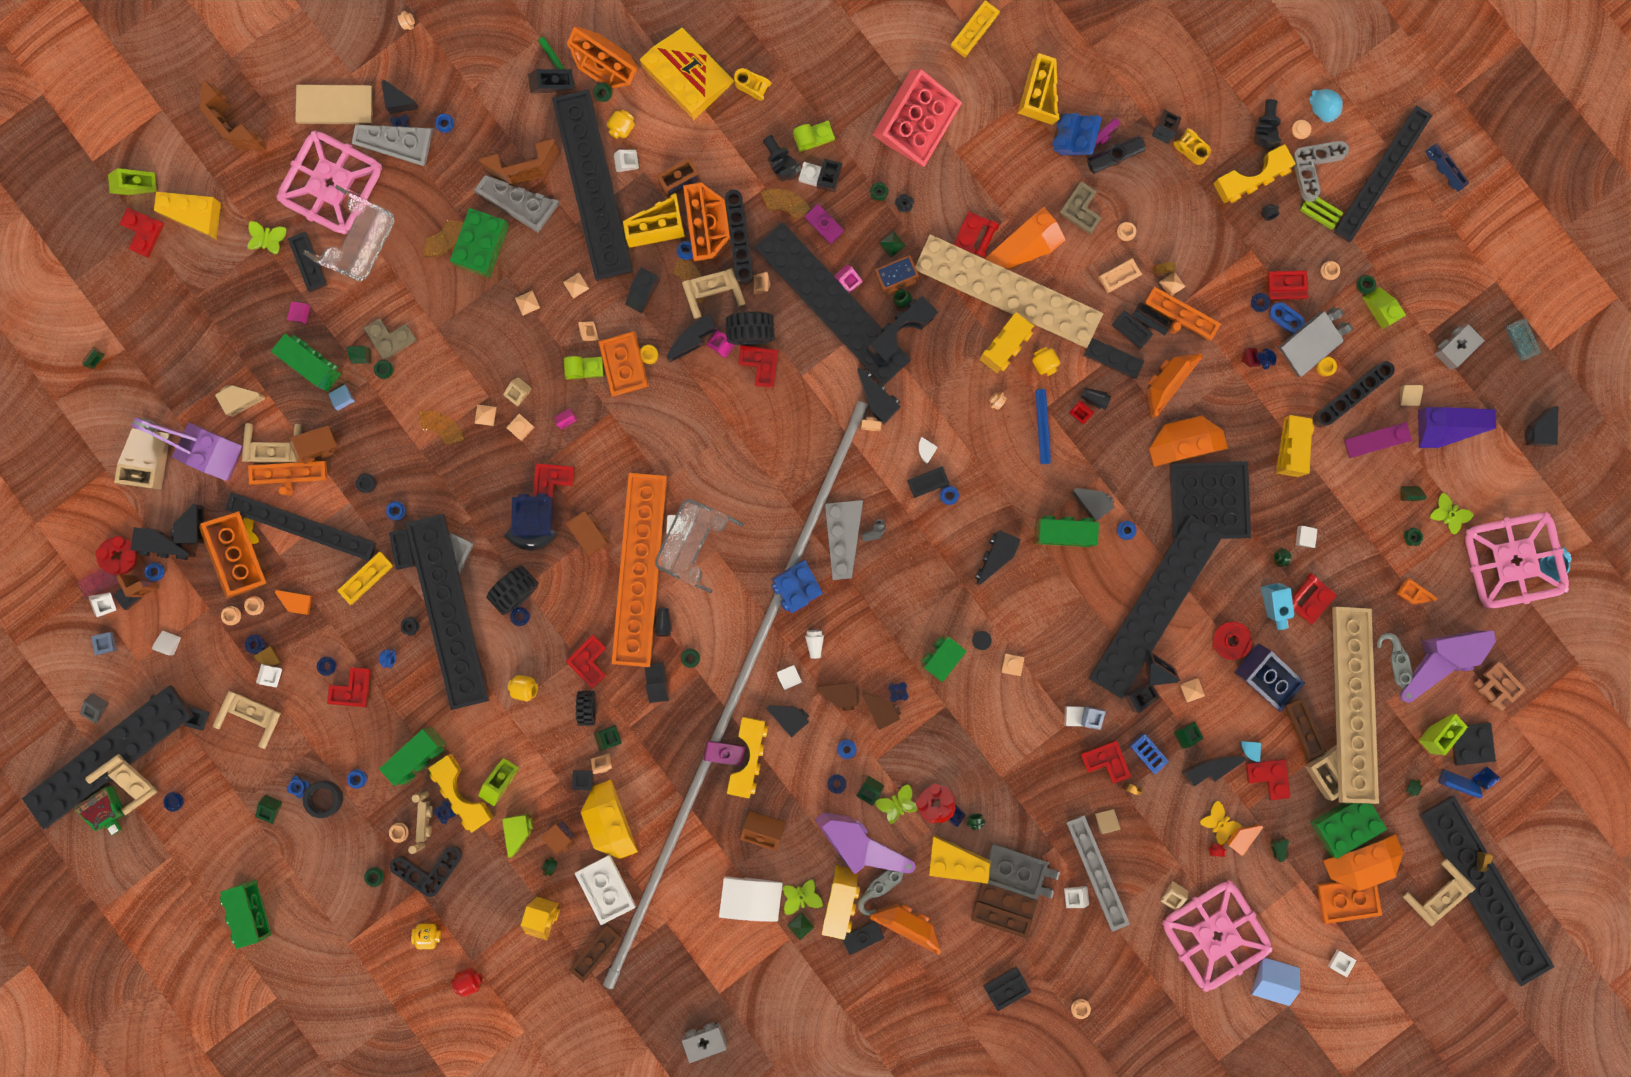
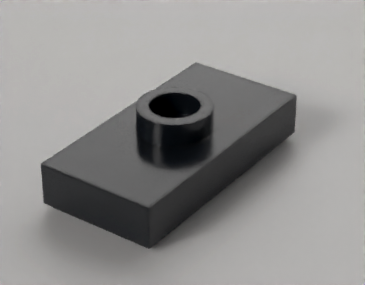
M1142 302L1138 304L1132 315L1142 321L1147 327L1155 329L1164 336L1172 324L1171 320Z
M1125 310L1111 324L1113 328L1138 349H1141L1153 335Z
M943 466L907 480L913 498L950 484Z
M407 529L389 532L396 570L415 567L416 564Z
M872 921L847 933L845 940L842 939L849 955H852L884 939V935L878 923Z

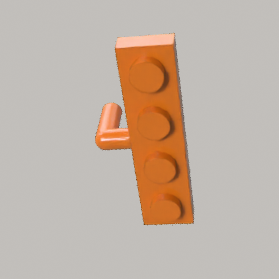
M1155 286L1144 303L1146 306L1174 321L1169 329L1171 334L1177 333L1182 325L1201 337L1212 341L1221 325L1216 320Z
M315 461L306 464L300 462L248 465L249 485L284 483V487L279 488V493L287 496L293 493L292 483L328 481L326 461Z

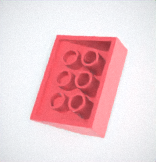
M910 70L872 135L886 146L925 167L962 102L923 70Z

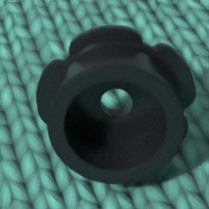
M901 194L899 198H896L895 205L898 211L909 212L912 210L914 201L911 196Z
M1273 204L1266 205L1262 209V217L1266 221L1275 219L1280 214L1278 211L1279 206H1274Z
M414 617L402 620L401 631L403 634L413 636L419 630V623Z

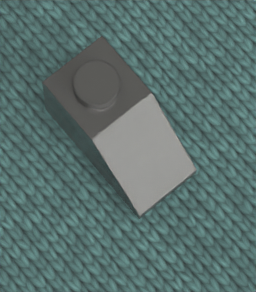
M1075 488L1071 491L1088 516L1094 518V522L1115 508L1113 505L1114 500L1108 493L1105 495L1101 491Z

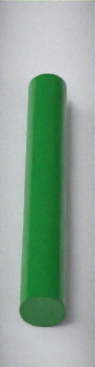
M545 37L539 38L538 42L556 69H565Z

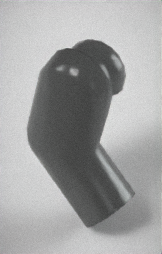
M877 519L871 531L862 533L863 542L882 537L886 530L884 520Z

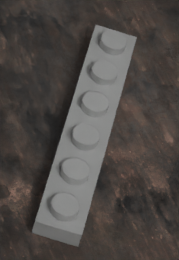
M1082 815L1067 821V827L1110 930L1113 932L1130 925L1085 816Z

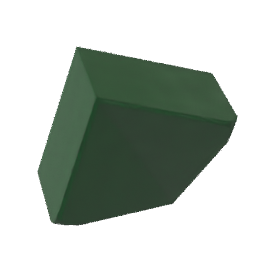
M346 347L350 361L353 364L371 363V350L368 347Z
M1283 837L1270 841L1275 860L1284 862L1288 858L1287 847L1289 839Z

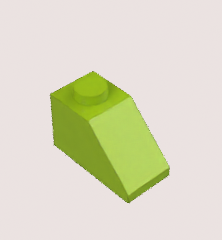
M117 168L108 174L110 193L134 195L157 191L155 172Z
M1380 287L1362 297L1382 329L1406 316L1398 301Z
M1453 713L1431 725L1418 741L1430 754L1446 755L1468 727L1457 714Z
M502 758L483 783L478 797L495 806L507 790L519 767Z
M529 813L508 816L502 819L508 858L516 855L532 833L531 829L534 828L532 817L529 818Z

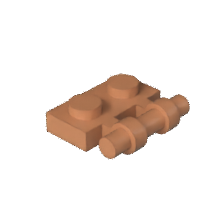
M1496 661L1483 673L1488 679L1485 683L1480 678L1473 682L1481 695L1484 694L1490 700L1489 703L1500 712L1506 708L1502 703L1504 699L1513 703L1526 690L1500 661ZM1494 686L1500 693L1495 695L1490 688Z

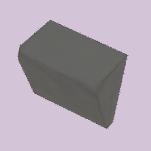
M91 694L84 700L80 714L92 722L98 723L108 706V702L95 694Z

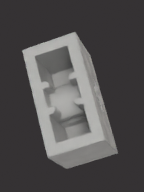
M1469 324L1464 327L1458 326L1452 331V337L1449 340L1445 339L1437 346L1439 350L1435 355L1450 370L1457 368L1485 341Z
M709 1023L703 1026L704 1029L696 1031V1029L685 1033L682 1043L689 1063L727 1050V1042L720 1023ZM701 1038H704V1040H708L706 1045L704 1044V1042H700Z

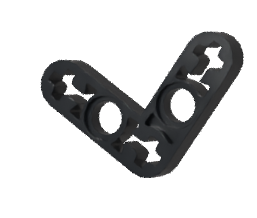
M458 846L447 848L430 874L403 856L396 857L391 861L390 870L425 896L432 897L442 889L461 861L463 852ZM449 852H457L456 856L458 858L452 859L449 864L443 862V859L445 861H448V859L451 857ZM402 861V867H404L405 869H408L409 866L411 867V869L406 873V876L404 875L406 870L402 868L399 870L396 869V862L398 863ZM439 866L446 867V876L438 875L437 869ZM413 871H417L420 874L418 882L411 880L410 875ZM435 879L439 880L433 887L436 890L429 892L427 884L430 885Z

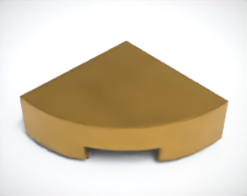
M1176 262L1157 264L1153 266V273H1172L1176 269Z
M269 646L254 656L258 662L264 665L282 663L273 646Z
M1128 782L1125 783L1123 788L1139 796H1142L1144 791L1143 788Z
M1477 852V871L1486 872L1488 870L1487 864H1491L1492 854Z

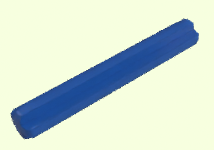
M1038 389L1035 391L1040 463L1045 465L1051 463L1047 396L1045 389Z

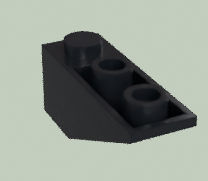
M859 367L857 374L867 404L869 405V410L885 425L900 410V401L894 395L889 396L885 392L886 388L880 382L875 383L871 379L873 376L865 368L862 370Z
M137 527L133 529L131 550L138 551V555L150 556V552L157 553V557L169 558V554L176 555V559L188 560V556L195 557L196 555L183 545L174 543V540L161 530Z
M1000 530L997 534L993 533L989 544H992L990 551L985 552L982 559L985 562L982 569H978L975 576L977 585H981L1014 557L1021 541L1020 538Z

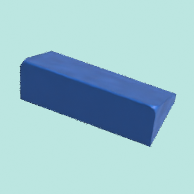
M1442 770L1438 781L1439 784L1476 798H1482L1483 794L1478 782L1450 771Z

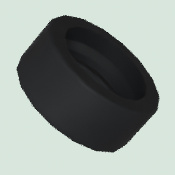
M327 780L313 783L306 789L303 795V806L306 812L316 818H327L337 813L343 802V794L339 786ZM319 788L329 789L334 796V803L328 810H318L312 803L313 793Z

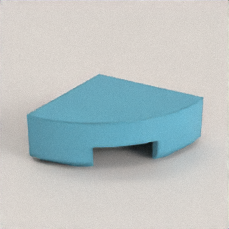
M1240 741L1244 754L1249 759L1260 762L1261 743Z

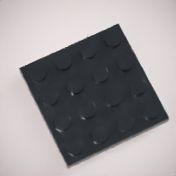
M1248 461L1170 464L1173 540L1189 515L1194 516L1223 534L1221 539L1251 538Z

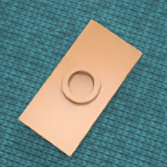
M1131 258L1100 275L1098 278L1108 294L1142 274L1134 259Z

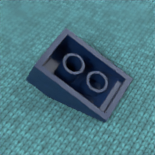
M1259 643L1234 672L1279 712L1284 709V705L1288 704L1305 684L1277 655Z

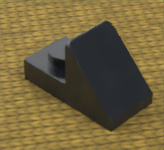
M1164 110L1152 136L1168 144L1177 132L1181 117Z
M824 159L817 180L818 189L836 192L842 163Z
M664 663L650 664V667H645L647 683L645 686L649 703L669 701Z

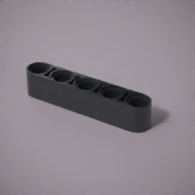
M732 189L727 192L725 201L735 274L740 284L747 285L753 280V270L744 204L741 193L738 190ZM732 197L739 198L736 204L729 202ZM735 215L742 217L741 221L737 223L733 222L732 218ZM737 234L744 235L742 241H736L734 237ZM740 252H744L747 254V257L739 260L737 255ZM742 271L750 273L745 279L739 276Z
M1383 361L1372 367L1319 409L1312 418L1314 425L1323 428L1335 422L1388 380L1395 372L1394 365L1389 361ZM1380 367L1385 368L1386 375L1381 374ZM1366 378L1371 381V387L1365 384ZM1351 390L1356 392V399H1353L1351 397ZM1336 402H1339L1341 404V411L1336 409ZM1321 414H1325V415H1326V417H1327V422H1326V423H1324L1323 421H1321V419H1320Z

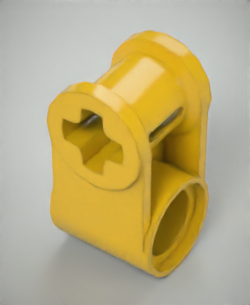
M744 68L738 69L734 75L737 89L757 100H764L763 95L767 87H770L772 84L768 79ZM744 76L748 80L745 83H741L738 81V78Z
M1187 128L1184 132L1185 134L1179 140L1174 141V146L1194 164L1202 165L1209 157L1211 149L1193 130ZM1196 151H1202L1205 156H1198Z

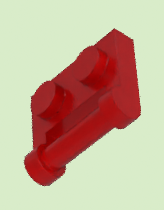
M968 211L953 245L984 259L991 238L1000 225L995 221ZM982 226L988 228L979 249H975L973 246Z
M1309 573L1306 577L1307 580L1293 595L1292 601L1294 611L1310 625H1313L1337 595L1319 581L1315 575ZM1312 585H1314L1316 587L1315 590L1310 594V596L1305 600V602L1301 606H1299L1297 604L1299 600L1304 596V594L1309 590V588Z

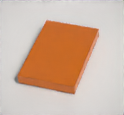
M635 331L598 341L612 397L649 387Z
M1336 881L1317 884L1324 924L1382 916L1377 885L1357 891Z

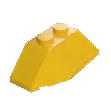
M612 779L593 786L581 810V815L593 848L618 859L637 853L636 844Z

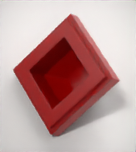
M1079 400L1069 413L1084 425L1094 414V411Z

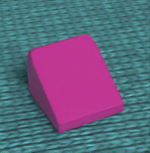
M846 265L834 276L848 293L862 282L856 271L849 265Z
M291 302L287 320L306 324L311 306L305 303Z
M716 330L706 344L724 358L727 357L735 346L728 343L726 335L719 330Z
M570 408L554 417L556 425L560 429H564L577 421Z

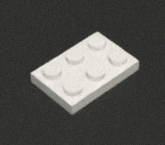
M611 855L575 872L600 925L636 907Z

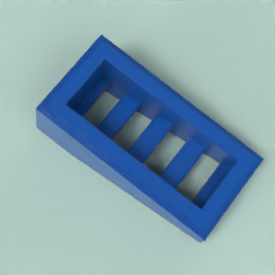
M1145 733L1139 735L1128 745L1154 775L1169 763ZM1146 742L1147 744L1139 751L1138 747ZM1150 747L1152 750L1144 756L1142 753ZM1153 753H1156L1157 755L1149 762L1147 759ZM1160 758L1162 761L1154 768L1152 764Z

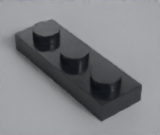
M303 232L288 238L307 290L312 292L327 286L328 284L308 233Z
M1094 338L1091 339L1084 354V357L1133 379H1137L1144 363L1143 360Z

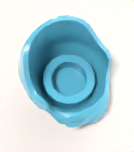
M1330 89L1312 91V96H1310L1309 100L1313 113L1324 122H1331L1337 119L1343 109L1341 96Z
M1561 548L1564 550L1562 555L1568 574L1571 567V554L1567 552L1566 548ZM1554 555L1540 558L1539 566L1541 572L1559 582L1560 578Z

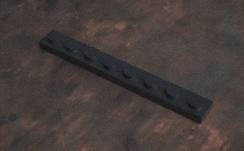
M1417 105L1413 108L1333 233L1349 243L1353 240L1433 115Z
M231 492L225 508L226 511L232 513L239 512L243 517L368 561L371 560L377 544Z

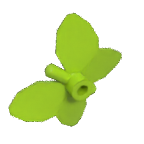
M250 221L249 232L252 238L247 247L250 250L258 249L261 246L263 249L267 247L271 253L278 254L280 249L279 242L286 236L287 229L279 226L273 228L271 232L270 228H265L264 232L263 227L258 222Z
M1441 493L1438 500L1439 508L1431 513L1430 518L1437 521L1444 520V524L1448 523V528L1455 535L1460 530L1461 524L1470 521L1474 515L1466 509L1456 511L1459 507L1454 505L1452 508L1453 502L1450 497L1445 493Z
M905 785L900 789L898 799L894 795L892 800L880 798L875 802L880 811L887 813V819L890 824H893L898 819L899 814L904 815V811L910 813L918 810L916 804L911 801L912 789L910 785Z
M813 879L804 883L802 888L800 886L797 889L793 886H783L784 894L787 897L784 906L786 915L795 913L799 909L800 904L801 908L806 907L805 903L813 908L823 906L822 899L818 894L814 893L815 882Z

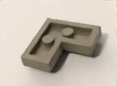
M1081 181L1059 214L1091 235L1102 217L1087 208L1097 191Z
M379 318L364 327L365 332L383 360H388L417 341L407 324L390 333L382 319Z

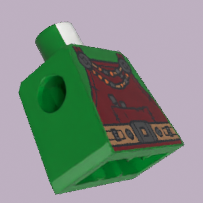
M114 786L105 787L74 808L94 831L107 828L111 836L122 830L117 820L125 814L121 810L123 806Z

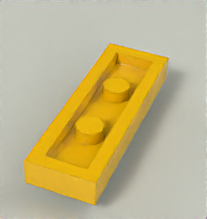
M985 0L950 47L966 58L998 17L1000 11Z
M379 552L337 591L350 605H353L394 565L382 552Z

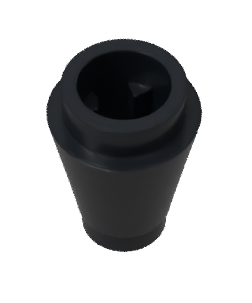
M1085 388L1081 398L1100 410L1101 408L1106 410L1111 395H1108V392Z
M658 608L653 630L655 631V636H671L673 630L668 608Z

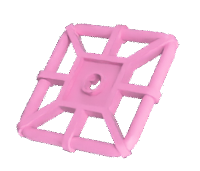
M314 130L306 138L295 160L291 161V168L283 180L276 197L284 206L305 216L307 220L315 221L334 232L344 235L353 227L363 206L368 203V197L380 177L382 165L372 157L352 148V145L344 144L325 133ZM320 140L342 151L336 164L326 159ZM313 142L320 159L314 171L301 165ZM349 155L371 165L354 172L343 168ZM298 170L311 176L305 187L287 192ZM372 174L361 195L349 190L356 178ZM330 178H333L332 181L334 182V185H329V187H326V181ZM308 193L317 197L311 210L289 200ZM346 195H349L358 201L345 223L341 204ZM324 202L334 206L339 225L318 215Z
M1548 512L1533 513L1514 518L1505 517L1503 520L1477 525L1465 531V543L1471 563L1470 572H1473L1479 599L1486 609L1488 607L1500 608L1520 603L1530 604V601L1555 597L1568 592L1569 579L1562 555L1564 550L1560 547L1555 523ZM1540 520L1529 538L1514 541L1511 526ZM1546 523L1553 550L1536 554L1534 539ZM1505 527L1509 542L1494 545L1477 535V533ZM1473 538L1492 549L1494 563L1479 565ZM1514 555L1522 558L1519 566H1516L1515 563L1511 564ZM1554 555L1560 583L1541 572L1538 562L1539 558ZM1496 567L1499 582L1487 597L1481 570ZM1538 576L1557 588L1528 594L1524 579ZM1518 580L1522 595L1493 601L1504 583Z
M1228 880L1218 884L1199 897H1193L1191 902L1168 915L1162 922L1165 933L1179 954L1178 958L1181 962H1184L1196 984L1202 988V991L1206 992L1217 988L1236 975H1242L1244 970L1264 959L1273 949L1268 936L1256 918L1255 911L1250 909L1239 889L1232 881ZM1224 891L1220 909L1208 916L1202 904ZM1231 892L1244 912L1243 916L1231 922L1226 913ZM1195 908L1198 909L1204 919L1194 926L1174 922ZM1249 921L1263 944L1242 939L1236 928ZM1172 928L1192 932L1198 943L1185 951ZM1214 931L1222 933V935L1220 936V940H1213L1212 937H1214ZM1240 945L1261 949V951L1240 964H1237L1231 954V951ZM1201 949L1208 958L1203 979L1190 959L1191 955ZM1226 955L1233 968L1210 982L1214 961Z

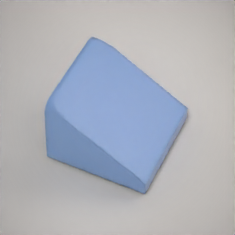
M346 385L329 393L331 402L338 411L355 401Z

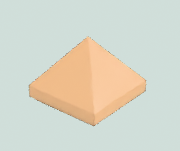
M1175 271L1159 282L1163 290L1171 296L1185 287Z
M768 272L754 275V294L767 292L771 285Z
M580 273L563 282L573 299L589 289Z
M533 291L515 298L523 316L540 308Z
M594 321L578 323L580 336L583 341L599 340Z
M477 405L475 424L494 426L497 407Z
M1198 678L1180 684L1187 703L1205 696Z
M609 753L591 759L593 774L604 773L612 768Z

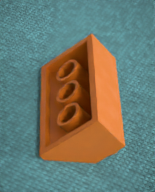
M239 512L200 524L199 529L226 599L266 584Z

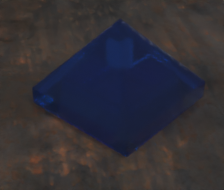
M1485 767L1472 780L1487 791L1500 781L1501 777L1490 768Z
M955 805V812L947 821L957 827L966 815Z

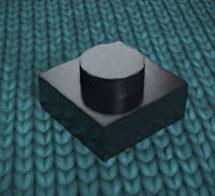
M122 588L113 594V597L124 610L130 609L142 599V597H126Z
M573 770L572 790H592L593 771Z

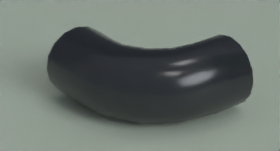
M545 522L534 532H528L516 523L506 532L504 537L521 550L534 551L546 547L558 534Z

